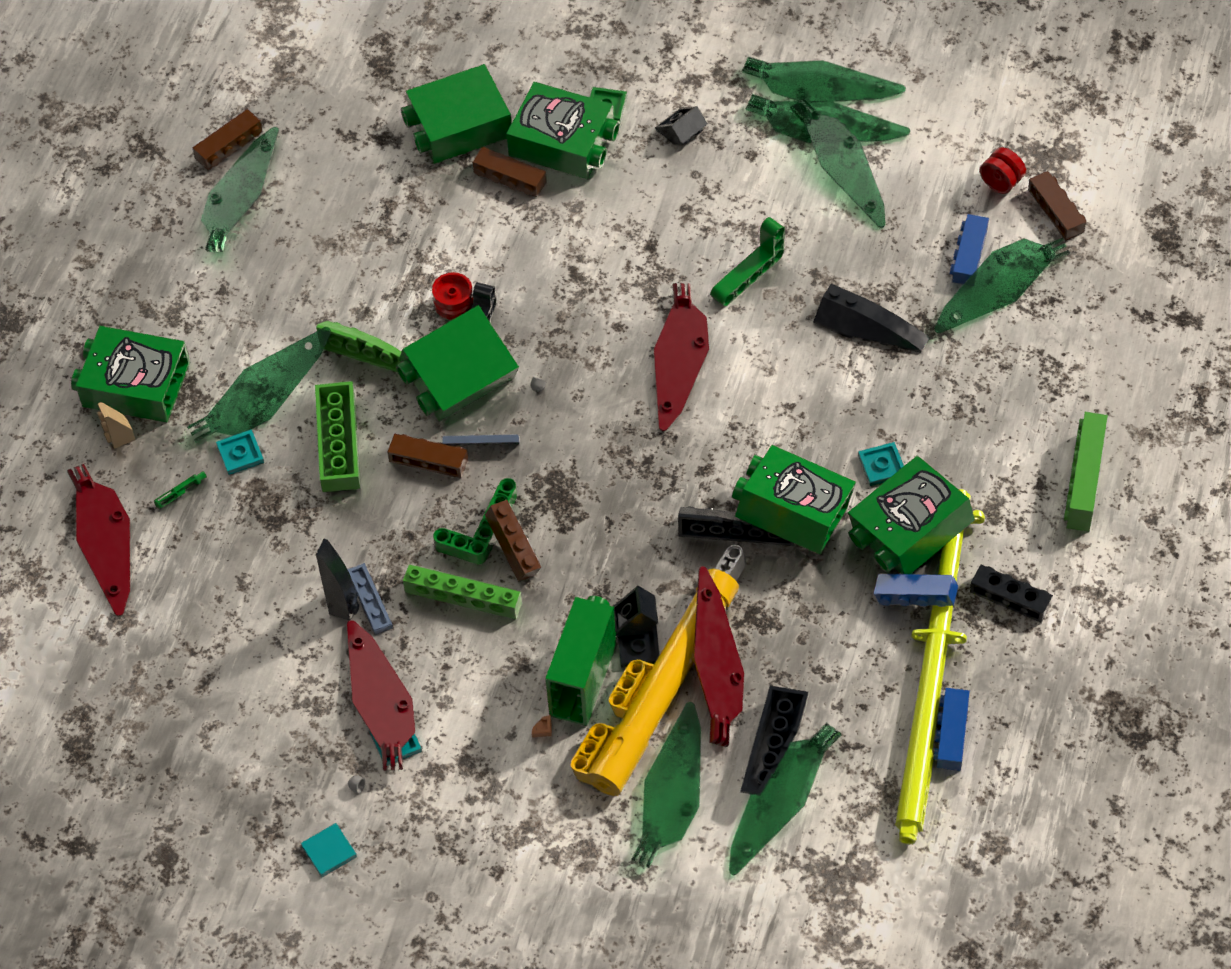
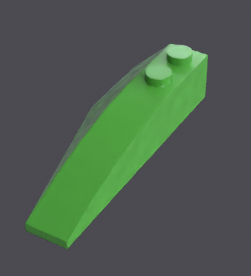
M325 321L316 326L321 349L397 372L396 365L400 363L399 358L402 351L377 337L359 331L357 328L343 326L338 322Z

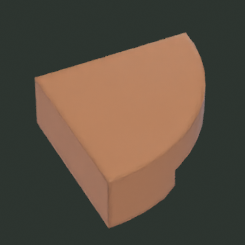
M551 715L542 717L533 726L532 738L552 736Z

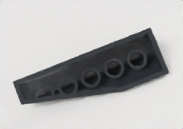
M832 283L823 295L813 323L847 338H863L862 341L881 342V345H896L900 349L922 353L930 340L928 335L898 315Z
M688 506L680 507L678 513V537L794 546L793 542L735 517L736 513Z
M324 538L316 553L328 612L330 615L351 621L353 615H356L359 610L355 587L350 573L331 543Z
M769 686L742 782L741 793L761 796L800 729L809 692Z

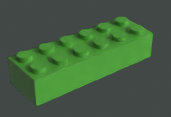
M353 381L315 385L319 473L322 492L361 489Z
M1085 412L1084 419H1079L1064 520L1067 521V529L1090 531L1108 415Z

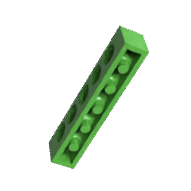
M410 564L403 579L406 593L515 620L522 605L520 591Z

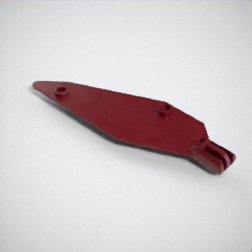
M677 283L672 284L674 304L654 347L658 422L661 431L668 430L682 413L709 351L707 317L692 303L690 283H687V295H685V284L680 283L679 296Z
M81 464V469L79 466L74 467L75 474L72 469L67 470L76 488V541L114 614L121 616L124 614L130 594V518L115 490L94 482L85 464Z
M702 566L698 572L693 659L711 716L709 743L728 747L730 722L743 711L744 670L720 592L707 568Z
M353 620L348 621L347 633L352 703L381 748L383 771H387L386 757L390 758L391 771H395V757L397 756L399 770H403L402 747L415 734L413 699L374 638L357 622Z

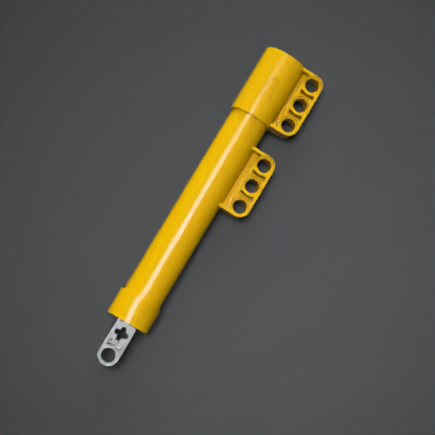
M738 545L728 547L716 568L708 569L720 592L725 609L730 606L739 590L737 579L746 566L743 550ZM698 586L696 594L655 664L642 660H633L626 667L609 696V704L613 713L617 717L622 718V720L615 727L597 723L590 728L570 763L577 780L590 784L597 790L610 796H619L646 751L649 745L648 741L694 664Z

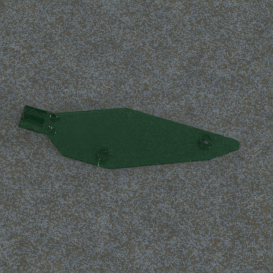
M748 56L742 69V73L763 79L772 93L803 103L884 99L906 91L904 85L824 60L768 63Z
M752 94L745 108L747 111L766 117L775 132L806 143L888 141L910 134L908 127L829 100L772 101Z
M805 99L793 104L790 110L805 124L821 167L878 227H885L884 202L861 142L837 118L818 114Z
M272 127L257 138L209 192L201 222L210 232L205 247L207 252H223L228 233L260 197L279 133L278 127Z
M1063 237L1045 245L1024 238L993 251L944 306L934 331L938 334L1016 302L1050 262L1070 254V251L1067 250L1055 255V253L1067 247L1066 243L1054 248L1052 247L1064 241Z
M324 327L244 369L210 413L187 426L189 430L206 422L205 425L190 433L192 436L208 428L210 429L207 433L195 438V443L215 432L234 436L270 420L321 356L331 333L330 328ZM310 343L312 348L306 349L305 344Z
M693 702L685 704L644 780L642 839L631 860L635 862L642 848H644L639 864L643 865L649 853L652 852L646 864L647 868H650L660 848L683 839L699 809L701 726Z
M826 722L810 739L792 742L761 796L750 794L731 844L729 863L731 875H737L805 806L825 752L842 735L841 732L830 726L829 723Z

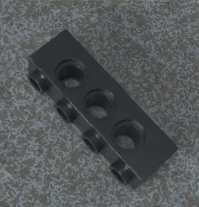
M980 564L970 585V593L1040 623L1043 622L1052 604L1053 595L1049 594L1046 590L1037 589L1027 582H1021L1009 574H1002L994 568Z

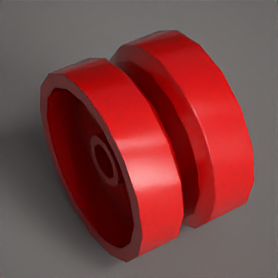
M999 147L982 163L979 172L985 184L997 193L1008 194L1026 175V167L1022 159L1015 152L1008 148Z
M448 272L439 276L432 285L434 308L442 318L453 320L471 310L473 305V289L469 278L464 274Z

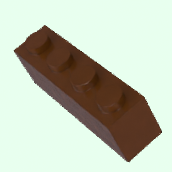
M246 109L192 147L195 159L207 170L217 166L222 160L231 156L235 151L244 147L249 141L258 137L263 132L261 120L250 110Z
M485 147L481 148L472 162L473 172L476 175L536 198L547 183L546 171Z
M1046 171L1029 179L1028 191L1065 241L1085 232L1087 224L1085 216L1079 213L1076 204L1073 201L1071 202L1066 191L1059 186L1055 176Z
M394 433L387 451L388 459L391 463L462 478L468 462L467 450L462 447L448 446L441 442L435 443L424 438H413L406 434Z
M508 500L491 505L485 513V517L518 582L535 576L541 569V565Z

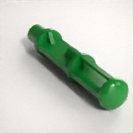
M204 471L197 475H192L155 499V506L158 509H162L185 494V489L193 484L199 485L202 480L207 478V475ZM172 492V493L168 494L167 496H165L164 498H162L161 500L158 501V499H160L161 497H163V496L166 495L167 493ZM175 497L174 499H172L171 501H169L168 503H166V504H164V505L162 506L163 503H165V502H167L168 500H170L171 498Z

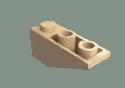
M102 402L98 403L100 411L97 414L107 442H111L115 449L134 441V433L126 416Z

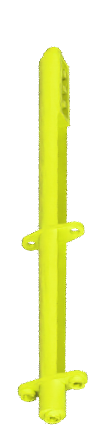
M959 489L968 498H971L970 494L967 493V491ZM980 510L973 511L975 521L971 524L983 523L985 521L984 513ZM964 530L943 546L938 575H953L956 582ZM932 605L928 629H916L911 634L913 639L926 642L895 822V826L900 829L899 841L908 845L915 843L918 832H923L934 762L932 749L948 644H963L967 641L965 634L950 631L953 606L940 607Z

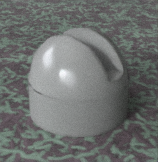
M533 376L530 386L533 391L540 392L545 388L547 382Z
M353 776L348 781L349 788L354 792L361 793L365 787V778Z

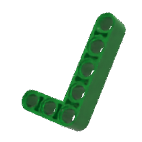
M771 217L766 218L760 227V246L711 289L710 296L723 306H727L777 263L784 254L785 227Z
M504 478L500 481L486 512L491 505L508 500L512 508L517 498L516 482L513 479ZM485 514L473 537L445 528H439L433 534L435 549L438 552L478 565L483 564L487 560L497 540Z

